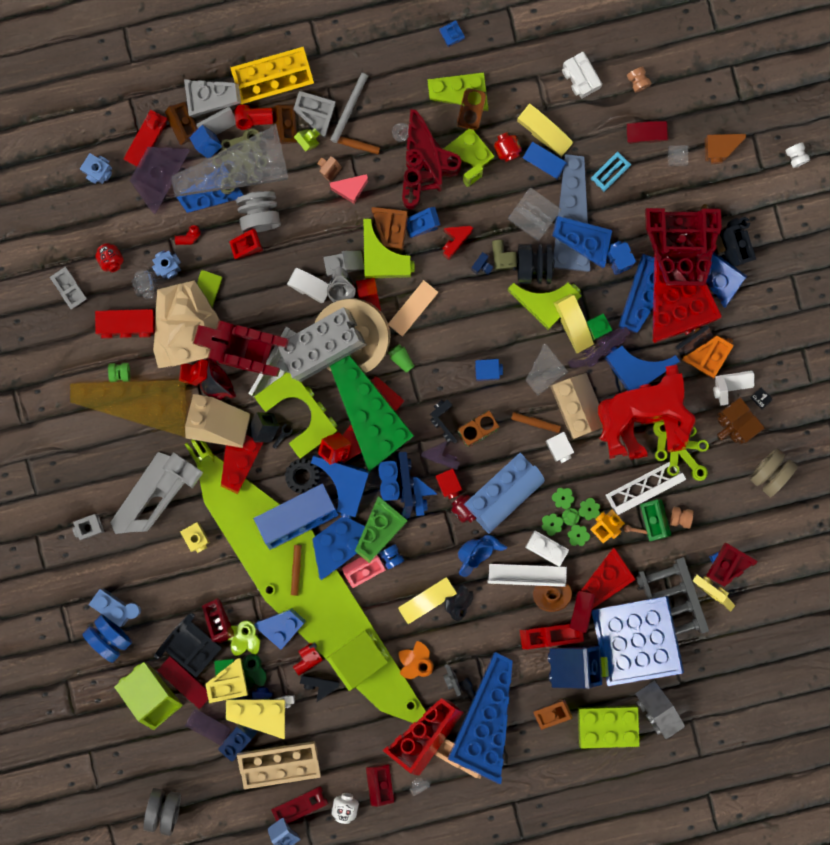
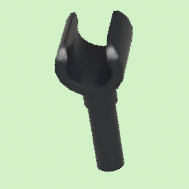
M284 424L279 438L272 447L276 449L285 437L291 436L293 428L289 433H285L284 429L287 424Z

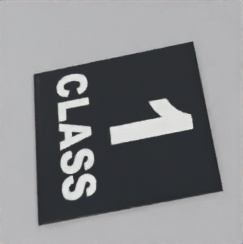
M762 387L750 397L761 410L773 400Z

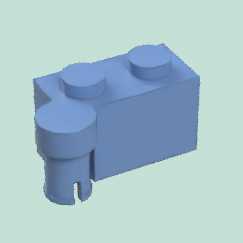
M104 588L99 589L89 603L92 608L119 627L124 626L128 619H134L141 613L140 606L135 603L125 604Z

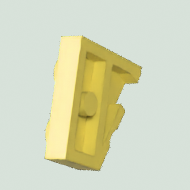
M696 575L693 579L696 586L723 604L730 612L733 610L735 605L727 597L728 592L721 587L718 589L713 587V582L705 576L701 578Z

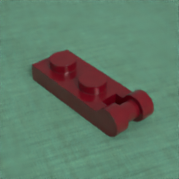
M321 786L272 808L271 811L276 822L284 818L288 824L328 805L327 798L324 799ZM315 796L317 803L312 805L310 798Z

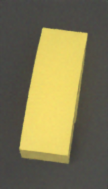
M530 103L517 119L518 123L529 130L535 138L561 158L573 144V141Z
M569 294L554 302L561 317L560 321L576 353L594 345L588 325L575 296Z
M447 577L398 607V609L409 624L445 602L446 597H452L457 593Z

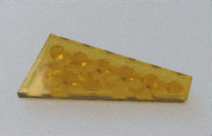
M173 380L70 384V403L186 437L185 382Z

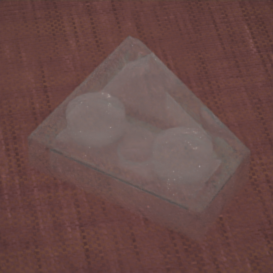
M543 344L538 358L535 360L533 368L526 378V382L536 395L539 396L564 377L568 371L549 347Z

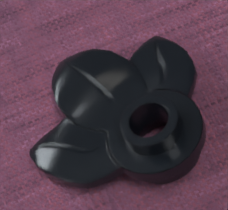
M460 585L455 598H445V610L452 619L459 621L465 617L467 608L473 601V591H468L464 585Z

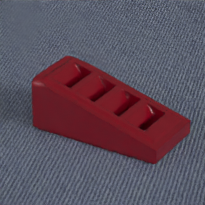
M217 598L203 605L202 609L212 641L221 643L234 637L233 629L220 599ZM217 608L216 611L210 613V610ZM219 615V618L213 620V617Z

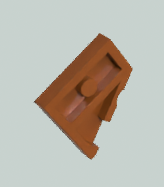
M372 207L371 211L381 236L382 245L386 248L403 250L408 211Z

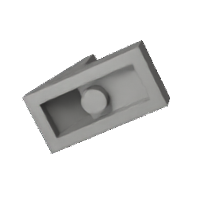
M342 251V254L324 257L327 277L332 276L337 267H342L347 273L365 270L361 251Z

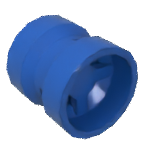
M396 544L379 553L381 558L385 559V565L388 570L405 561L399 555Z

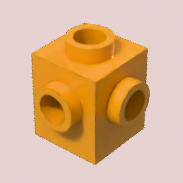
M611 509L608 513L605 514L603 511L595 518L597 522L590 530L604 543L611 537L613 539L622 532L620 528L625 523Z

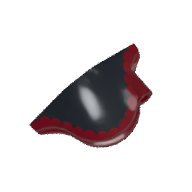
M206 358L208 361L207 378L200 383L204 394L220 401L225 396L235 398L236 393L225 371L215 360Z

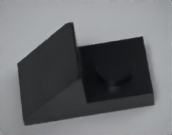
M302 675L300 684H304V688L315 690V687H319L316 700L318 702L338 688L340 681Z

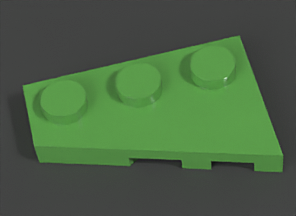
M378 496L355 552L368 563H371L407 523V520Z

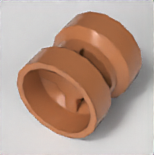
M643 66L627 74L628 80L633 82L632 88L635 93L646 89L652 84L650 79L645 76L646 71Z
M673 507L670 525L678 526L680 524L683 528L690 529L693 510L681 511L679 507Z

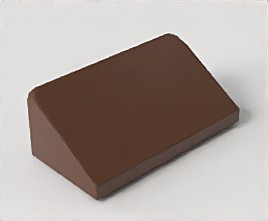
M185 102L169 106L165 111V115L179 144L183 145L191 141L190 137L198 128L193 117L189 116L188 107Z
M276 105L272 107L275 145L298 143L294 138L297 134L294 105Z

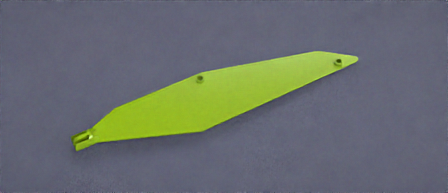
M191 440L200 455L199 457L196 456L189 443H185L184 445L196 462L197 468L203 472L199 479L204 504L264 600L278 614L292 608L305 619L306 622L297 632L309 643H315L317 645L316 650L326 660L329 655L366 630L368 633L371 631L378 640L375 642L379 649L383 647L389 657L386 658L388 663L357 685L356 688L375 707L384 713L411 723L417 722L423 717V714L426 712L405 677L400 675V669L337 569L324 579H319L312 539L315 537L313 531L309 530L269 550L253 518L280 504L247 479H245L238 494L221 487L224 462L211 452L205 441L200 442L205 448L206 453L202 451L196 440ZM294 545H302L298 596L291 595ZM268 586H271L273 588V592L271 594L267 593L266 588ZM413 702L415 706L409 709L407 704Z

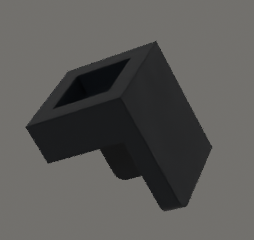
M256 412L249 426V431L254 442L270 443L280 426L274 413Z

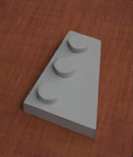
M184 79L188 113L191 117L241 103L239 85L236 83Z

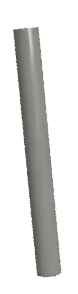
M361 73L330 139L332 142H338L368 75Z

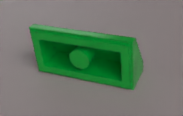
M662 499L640 504L649 542L671 537Z

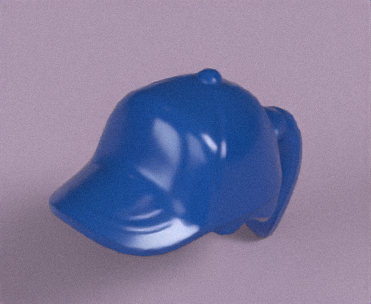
M485 535L480 540L472 539L467 541L458 551V557L463 563L459 574L463 577L469 576L473 568H477L480 562L486 560L493 550L503 551L507 549V546L501 544L491 535Z

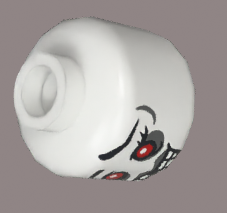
M342 793V796H337L334 799L332 816L339 823L349 824L357 816L358 801L353 798L352 794Z

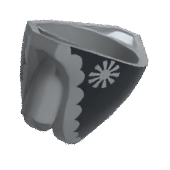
M342 267L336 268L327 287V295L333 303L347 298H354L356 293L352 279Z

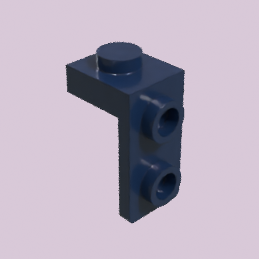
M239 724L218 750L230 761H234L237 753H240L257 734L258 730Z

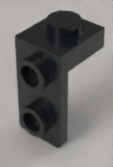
M448 399L445 402L441 400L434 406L435 410L430 413L432 417L430 421L436 428L440 427L444 431L442 436L448 443L452 441L455 444L457 443L456 438L439 419L453 405Z

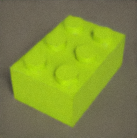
M636 705L578 707L579 747H639L638 707Z

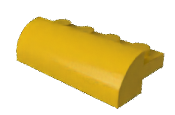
M304 47L230 67L234 82L239 85L241 104L314 84Z

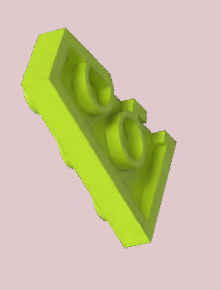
M484 73L427 79L429 98L433 101L461 105L466 88L486 92ZM471 92L468 95L469 103L472 105L479 104L481 102V95L478 92ZM487 94L483 108L484 111H488Z

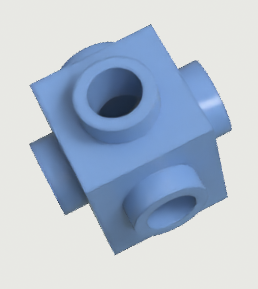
M89 153L80 168L87 175L86 179L94 184L97 182L103 184L104 181L109 180L112 174V167L108 164L110 161L102 156L97 158Z
M161 251L152 260L155 264L152 268L156 275H161L164 279H171L181 271L179 258L176 254L172 255L170 251ZM168 261V265L166 267L162 266L164 262Z

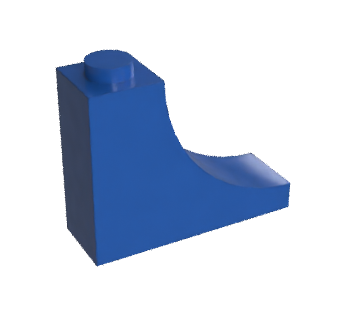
M614 346L607 351L608 356L605 357V360L627 391L639 389L641 385L649 384L666 372V366L676 365L680 362L676 355L659 362L640 360L628 353L623 346L619 348Z
M314 454L311 464L323 469L336 486L338 493L337 512H340V515L346 518L356 517L370 471L340 461L330 465L320 455Z

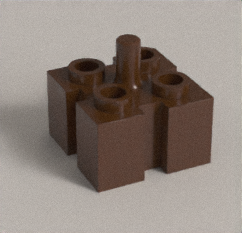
M741 397L717 413L719 417L717 419L718 422L725 428L717 434L720 440L729 435L735 443L743 444L764 429V426L751 413Z

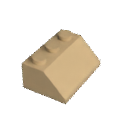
M587 373L571 377L551 386L572 440L603 428L598 415L599 403Z

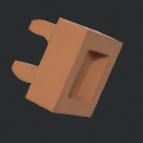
M331 156L327 161L321 157L317 163L321 166L319 172L330 182H332L342 168L338 161Z

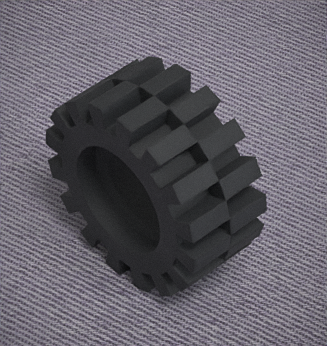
M297 459L291 462L286 469L285 481L294 492L303 494L317 487L320 481L319 469L316 465L311 464L310 460ZM299 469H306L310 473V479L305 484H300L295 479V474Z

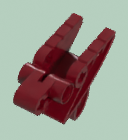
M410 109L406 151V167L408 170L404 174L402 192L403 205L408 209H414L419 205L420 191L437 189L441 192L442 176L454 177L461 170L460 156L440 147L432 137L424 119L414 109ZM455 163L457 166L450 167L448 164ZM410 178L417 179L416 182H409L408 180ZM423 182H433V184L421 186V183ZM410 192H413L414 200L412 203H409L408 199H406L409 198Z
M218 321L216 329L198 325L192 344L210 349L207 358L218 361L220 364L278 377L280 368L266 365L271 346L287 348L289 339L238 325L235 327L233 324Z

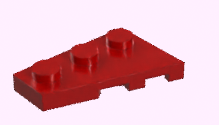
M613 547L580 591L594 594L593 609L636 579Z

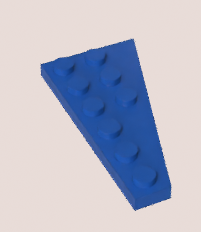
M495 652L451 749L448 760L497 784H501L513 660Z

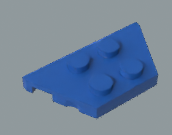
M342 516L312 539L320 580L357 554L355 549L365 526Z

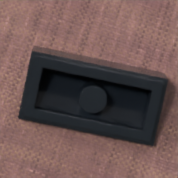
M706 325L676 345L675 349L683 358L713 339L714 336L709 326Z

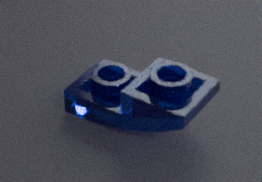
M258 687L257 691L252 692V698H249V695L234 699H268L273 696V691H269V688Z

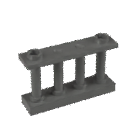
M684 557L674 559L675 564H673V567L645 576L644 571L638 572L639 576L636 579L639 587H643L647 599L663 596L669 597L681 592L683 594L686 593L688 601H685V604L670 608L671 614L674 616L689 611L693 613L694 619L690 623L675 627L676 635L693 629L695 631L698 630L699 633L709 631ZM674 574L680 576L682 582L678 586L651 594L648 583Z

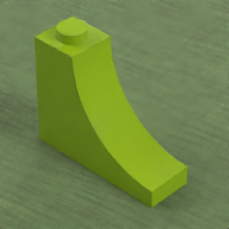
M363 219L365 279L411 277V272H414V261H410V256L394 253L384 247L373 231L371 219Z
M515 283L507 290L547 330L561 318L554 302L569 294L574 295L577 301L582 296L580 289L575 284L570 285L569 283L549 293H532L520 288Z

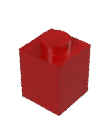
M454 469L435 476L444 498L448 496L450 500L460 495L459 491L462 488Z

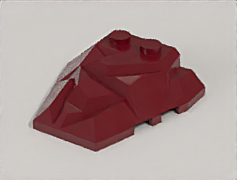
M646 208V230L666 286H705L712 264V254L717 246L716 240L722 228L721 209H701L698 212H665V208Z

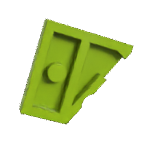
M471 129L465 131L443 148L458 154L462 162L471 164L473 167L479 163L483 167L495 157L475 131Z

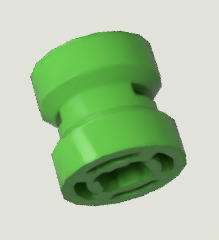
M109 363V381L117 382V380H122L123 382H129V363H122L121 365Z

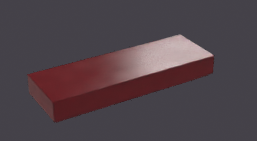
M169 656L157 670L199 710L209 700L207 689L173 657Z

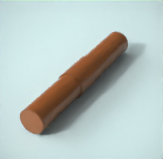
M340 136L337 142L377 155L380 152V147Z
M513 412L511 417L512 420L556 433L560 432L561 426L515 412Z
M294 545L291 595L298 596L302 545Z

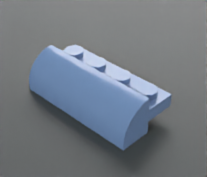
M519 453L464 505L489 534L537 490L545 480L539 469L535 465L532 466Z

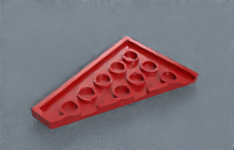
M654 253V343L717 321L722 317L707 284L705 286H666Z

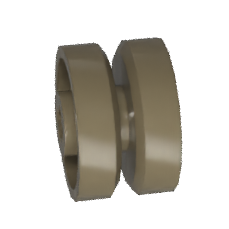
M778 448L774 449L761 461L749 478L756 486H760L766 481L762 491L770 498L786 484L798 468V465L791 459L783 462L785 454Z

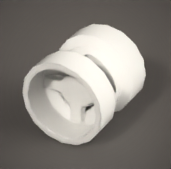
M803 142L785 150L787 156L791 158L793 168L811 160L804 151L805 146Z

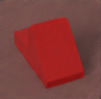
M473 227L444 228V232L453 239V241L449 240L443 247V250H445L443 256L450 260L471 235Z
M375 278L356 281L359 299L372 303L381 311Z

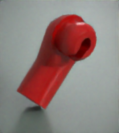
M192 225L189 227L190 230L186 235L175 236V245L194 244L201 234L199 227Z

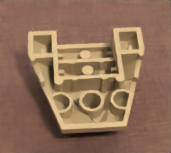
M195 280L157 289L153 350L158 368L176 366L208 357L210 349L192 344L198 325L216 329L220 319Z

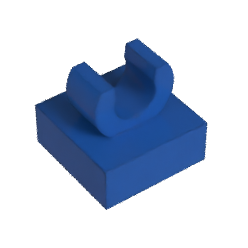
M457 21L439 29L448 47L465 39Z

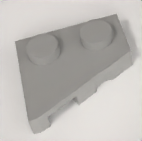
M299 91L294 111L313 129L316 128L320 135L325 138L336 102Z

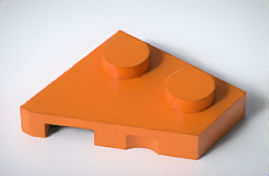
M716 336L683 357L682 361L714 379L734 345Z

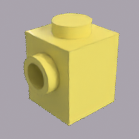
M199 522L180 531L191 552L196 551L200 553L207 549L206 545L210 541Z

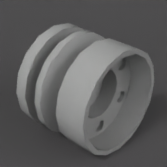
M252 192L236 199L237 206H241L238 208V212L247 214L239 219L242 233L251 229L263 232L281 226L279 212L270 211L277 206V202L273 201L276 199L275 192Z

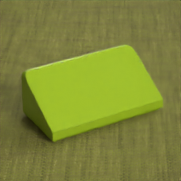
M201 270L197 284L213 309L223 277Z

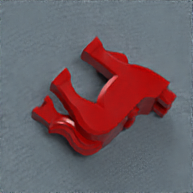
M677 365L666 366V376L663 377L658 385H641L639 389L619 393L599 404L598 415L603 425V431L599 439L607 442L609 459L615 458L617 455L629 456L630 460L648 457L645 447L640 445L634 436L635 422L642 424L664 422L668 453L686 450L685 445L689 443L696 420L695 416L684 407V381L682 373L679 374ZM620 436H621V438H622L623 443H624L625 446L627 447L628 452H627L626 448L621 444V442H620Z

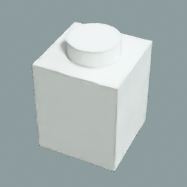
M564 432L545 441L556 462L560 460L563 463L572 458L571 454L574 451Z

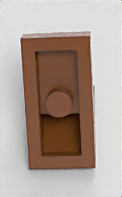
M561 699L533 712L541 730L573 718L565 700Z

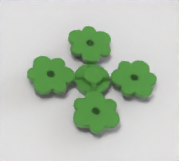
M558 488L557 492L552 495V500L556 502V507H562L566 510L563 512L562 518L557 517L556 514L544 516L542 518V529L549 536H553L556 532H561V526L564 522L572 526L571 531L568 532L570 544L573 546H583L585 541L590 539V534L586 532V527H580L575 524L579 521V515L585 516L586 520L599 516L600 512L598 509L600 505L595 503L593 498H588L586 502L582 501L580 503L581 508L577 512V510L569 508L570 503L574 501V497L571 496L572 490L569 488L564 490L563 488Z

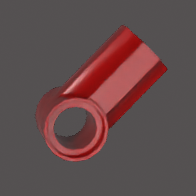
M242 104L238 105L234 110L236 127L240 130H248L252 125L273 124L272 108L251 109L248 105Z

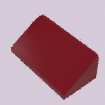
M578 591L570 623L571 629L587 632L595 599L594 594Z
M389 764L366 767L371 806L378 807L394 803Z

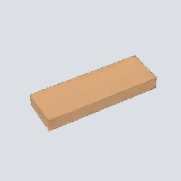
M423 280L388 323V326L403 337L439 292Z

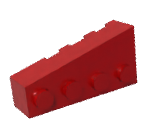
M441 698L423 714V717L410 725V728L405 733L400 734L390 746H387L382 751L410 774L420 776L464 712L449 700Z

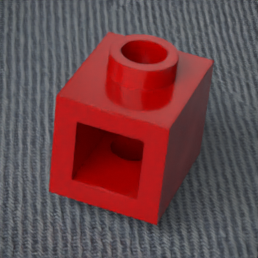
M338 432L321 440L318 454L331 465L348 457L351 443Z

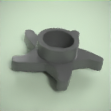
M446 664L444 666L447 674L443 675L448 689L454 688L458 697L461 695L457 676L449 664Z

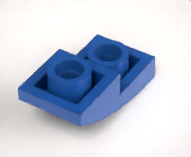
M534 142L531 143L523 156V159L558 179L567 162Z

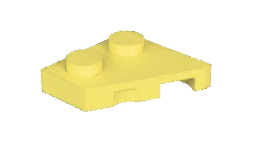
M241 658L236 659L206 683L209 703L248 695Z

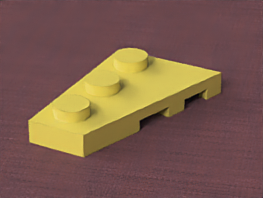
M227 699L226 720L285 739V699Z

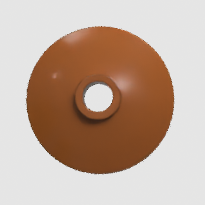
M567 583L566 587L536 585L533 591V599L536 605L542 610L549 612L564 609L572 598L571 588Z

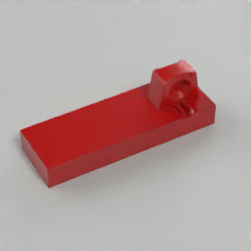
M150 110L128 149L124 161L141 169L168 119Z

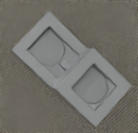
M67 267L50 276V279L70 309H73L87 299Z

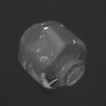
M149 270L135 273V276L132 278L135 295L143 297L144 300L153 298L157 289H159L155 274L149 272Z

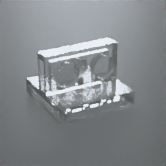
M530 187L510 214L508 220L539 241L551 227L552 222L561 209Z

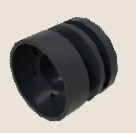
M518 244V284H531L533 276H537L538 284L542 283V276H545L546 284H551L555 266L552 245L546 244V251L543 253L542 244H539L537 253H535L531 244Z

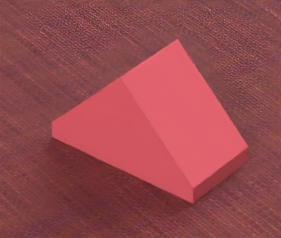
M365 174L331 182L330 187L332 191L355 204L368 183V177Z

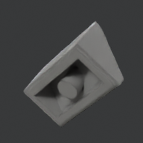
M227 107L197 123L196 126L199 128L201 125H204L217 135L236 125L235 116L231 108Z

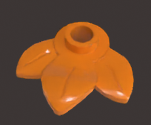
M417 641L414 650L399 651V659L404 665L400 675L407 679H413L417 676L426 677L432 673L433 663L429 659L430 652L422 642ZM425 663L427 670L422 671L420 665Z

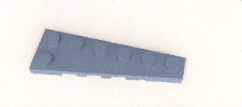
M565 154L564 161L567 164L563 169L558 216L588 224L584 156ZM555 238L554 268L590 272L589 259Z

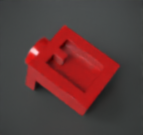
M201 359L193 365L181 364L179 381L197 386L207 378L208 361Z

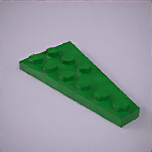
M349 355L332 364L330 368L367 468L370 471L411 439L414 434L352 356Z

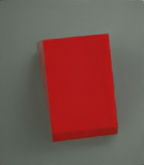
M251 229L229 241L234 259L263 251L256 229Z

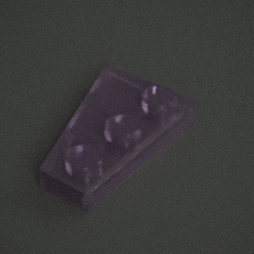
M628 328L615 329L597 342L599 346L587 348L582 352L584 356L579 359L573 358L568 361V364L571 368L594 366L598 363L599 357L606 356L612 351L611 348L613 346L620 345L626 340L625 337L630 334Z

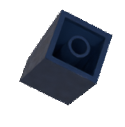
M600 646L549 648L548 662L551 666L549 681L552 683V688H593L602 685Z

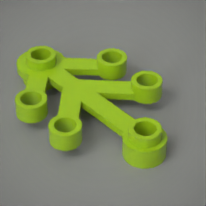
M664 422L655 423L653 426V431L658 436V446L655 453V458L658 461H664L667 458V452L665 451L666 431L662 432L660 430V426L664 425ZM693 427V434L690 437L696 434L697 430L695 427ZM705 440L699 442L689 441L688 445H685L687 449H697L700 452H704L709 448V444ZM700 443L706 445L704 450L699 447ZM686 450L670 453V464L667 468V473L670 476H675L680 471L677 466L679 454L692 469L691 475L694 480L702 481L707 477V469L702 465H698ZM659 452L664 453L663 459L658 457ZM671 467H675L677 469L675 474H672L670 472ZM699 469L703 471L702 477L697 475Z

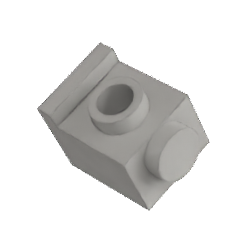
M93 514L73 522V533L76 538L79 537V540H85L104 533L98 514ZM87 524L91 525L89 532L85 530Z

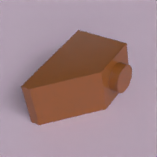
M746 134L707 135L705 138V160L711 161V164H721L744 141Z

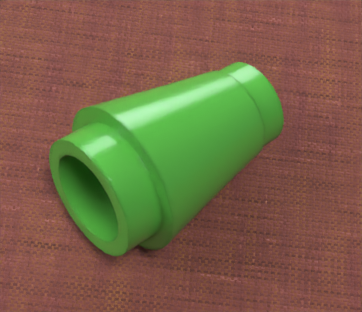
M400 343L388 352L389 358L405 372H408L415 366L405 347H402Z

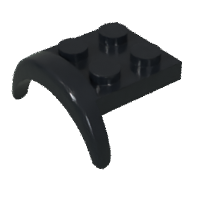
M191 612L167 637L154 654V657L159 659L166 651L197 678L222 647L218 643L213 642L211 637L192 622L196 615Z

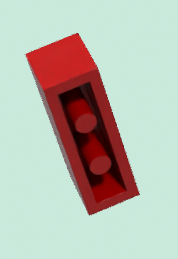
M153 309L95 311V334L101 336V339H112L113 335H120V338H132V335H139V338H150L151 334H155V311Z

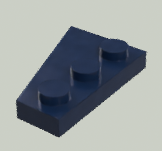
M399 452L397 459L399 484L402 485L400 488V502L404 503L401 515L405 519H409L412 508L416 505L415 494L411 493V488L414 486L413 476H409L411 458H407V452Z

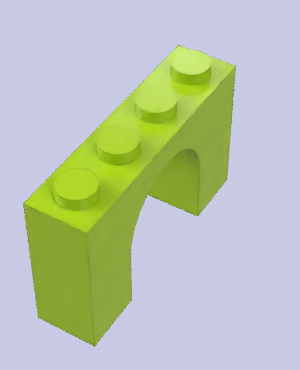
M285 373L254 396V398L265 413L286 398H298L308 405L311 411L309 427L288 443L297 456L302 458L321 444L323 438L337 432L335 427L338 425L332 417L327 418L324 414L326 409L321 402L316 403L312 398L315 394L309 386L305 388L301 382L293 379L290 373Z

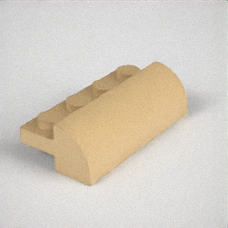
M315 741L237 753L244 789L321 777Z

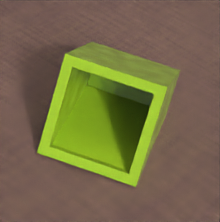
M366 630L327 657L328 662L349 691L388 663L386 659L389 657L383 647L380 649L377 647L375 642L378 640L371 631L369 633Z
M145 662L137 665L128 676L121 678L114 687L138 722L152 730H155L183 706L156 671Z

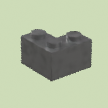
M655 680L635 693L639 699L636 703L642 712L645 710L648 712L646 717L658 735L662 734L665 739H668L685 727L674 706Z

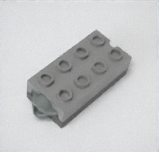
M343 307L288 338L287 348L278 347L281 357L277 362V367L284 372L290 373L293 379L302 382L365 347L367 344L361 332L354 328L357 326V323L351 311Z

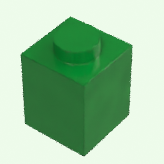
M604 313L586 322L593 341L612 332Z

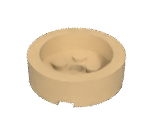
M347 298L334 302L322 310L315 323L343 307L351 311L357 323V326L354 328L361 332L367 345L350 355L364 373H367L380 364L390 346V328L385 316L375 305L362 299Z

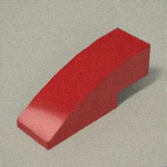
M570 624L520 630L521 645L524 650L584 642L583 632L571 629Z

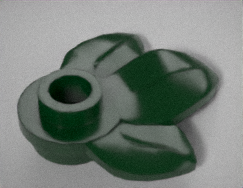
M249 654L241 660L247 690L254 683L263 686L266 681V673L261 668L262 662L260 657L255 654ZM250 660L255 661V667L249 666Z

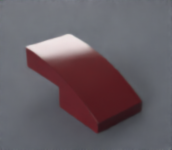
M667 121L627 124V143L629 144L668 141Z

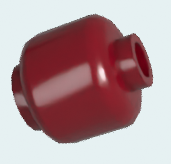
M462 494L452 503L451 511L461 523L466 521L471 523L476 519L464 505L471 498L470 495L464 496Z

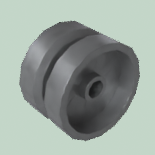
M152 789L145 813L144 831L155 832L160 822V833L167 836L172 835L179 815L181 793L171 791L165 800L163 789Z

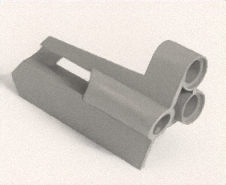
M158 452L110 523L115 534L148 531L183 484L186 483L193 489L203 472L174 452L171 456ZM151 498H163L148 520H137Z

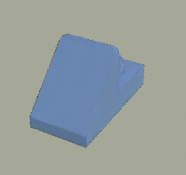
M281 818L268 828L270 839L274 845H294L301 840L298 834L290 829L284 818Z

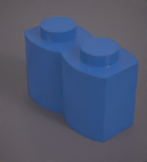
M395 461L380 462L381 496L384 501L398 500L400 488L396 481L398 478L397 465Z

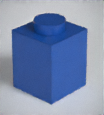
M201 125L190 137L195 149L208 159L222 147L216 134L204 125Z
M499 359L475 360L476 381L499 380V375H503V365L499 364Z

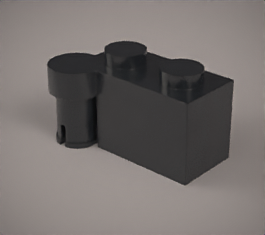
M747 217L730 220L727 223V229L720 232L726 250L724 252L726 260L734 267L756 260L748 231L743 230L750 226V222L746 223L749 221Z

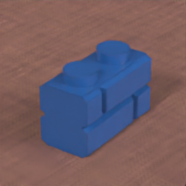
M618 241L610 245L607 259L609 264H612L611 268L614 275L631 269L636 262L633 254L630 253L631 250L628 243Z

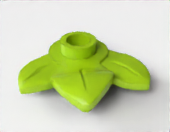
M245 620L239 623V625L231 626L234 637L228 640H231L233 655H241L246 650L256 655L260 649V639L256 635L254 623ZM243 628H247L249 632L245 633Z

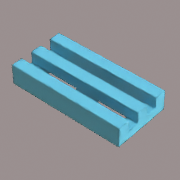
M617 152L591 177V180L605 192L631 164ZM619 158L620 160L600 180H598L597 177L612 162ZM624 163L625 166L604 186L602 183Z

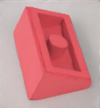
M378 555L371 563L360 557L342 567L343 573L352 588L386 570Z

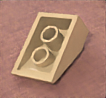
M193 394L185 425L186 438L243 448L250 413L213 397Z

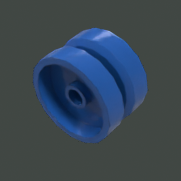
M101 614L94 621L96 628L88 627L82 635L97 653L109 662L114 663L120 656L118 648L126 650L132 644V641L118 625Z

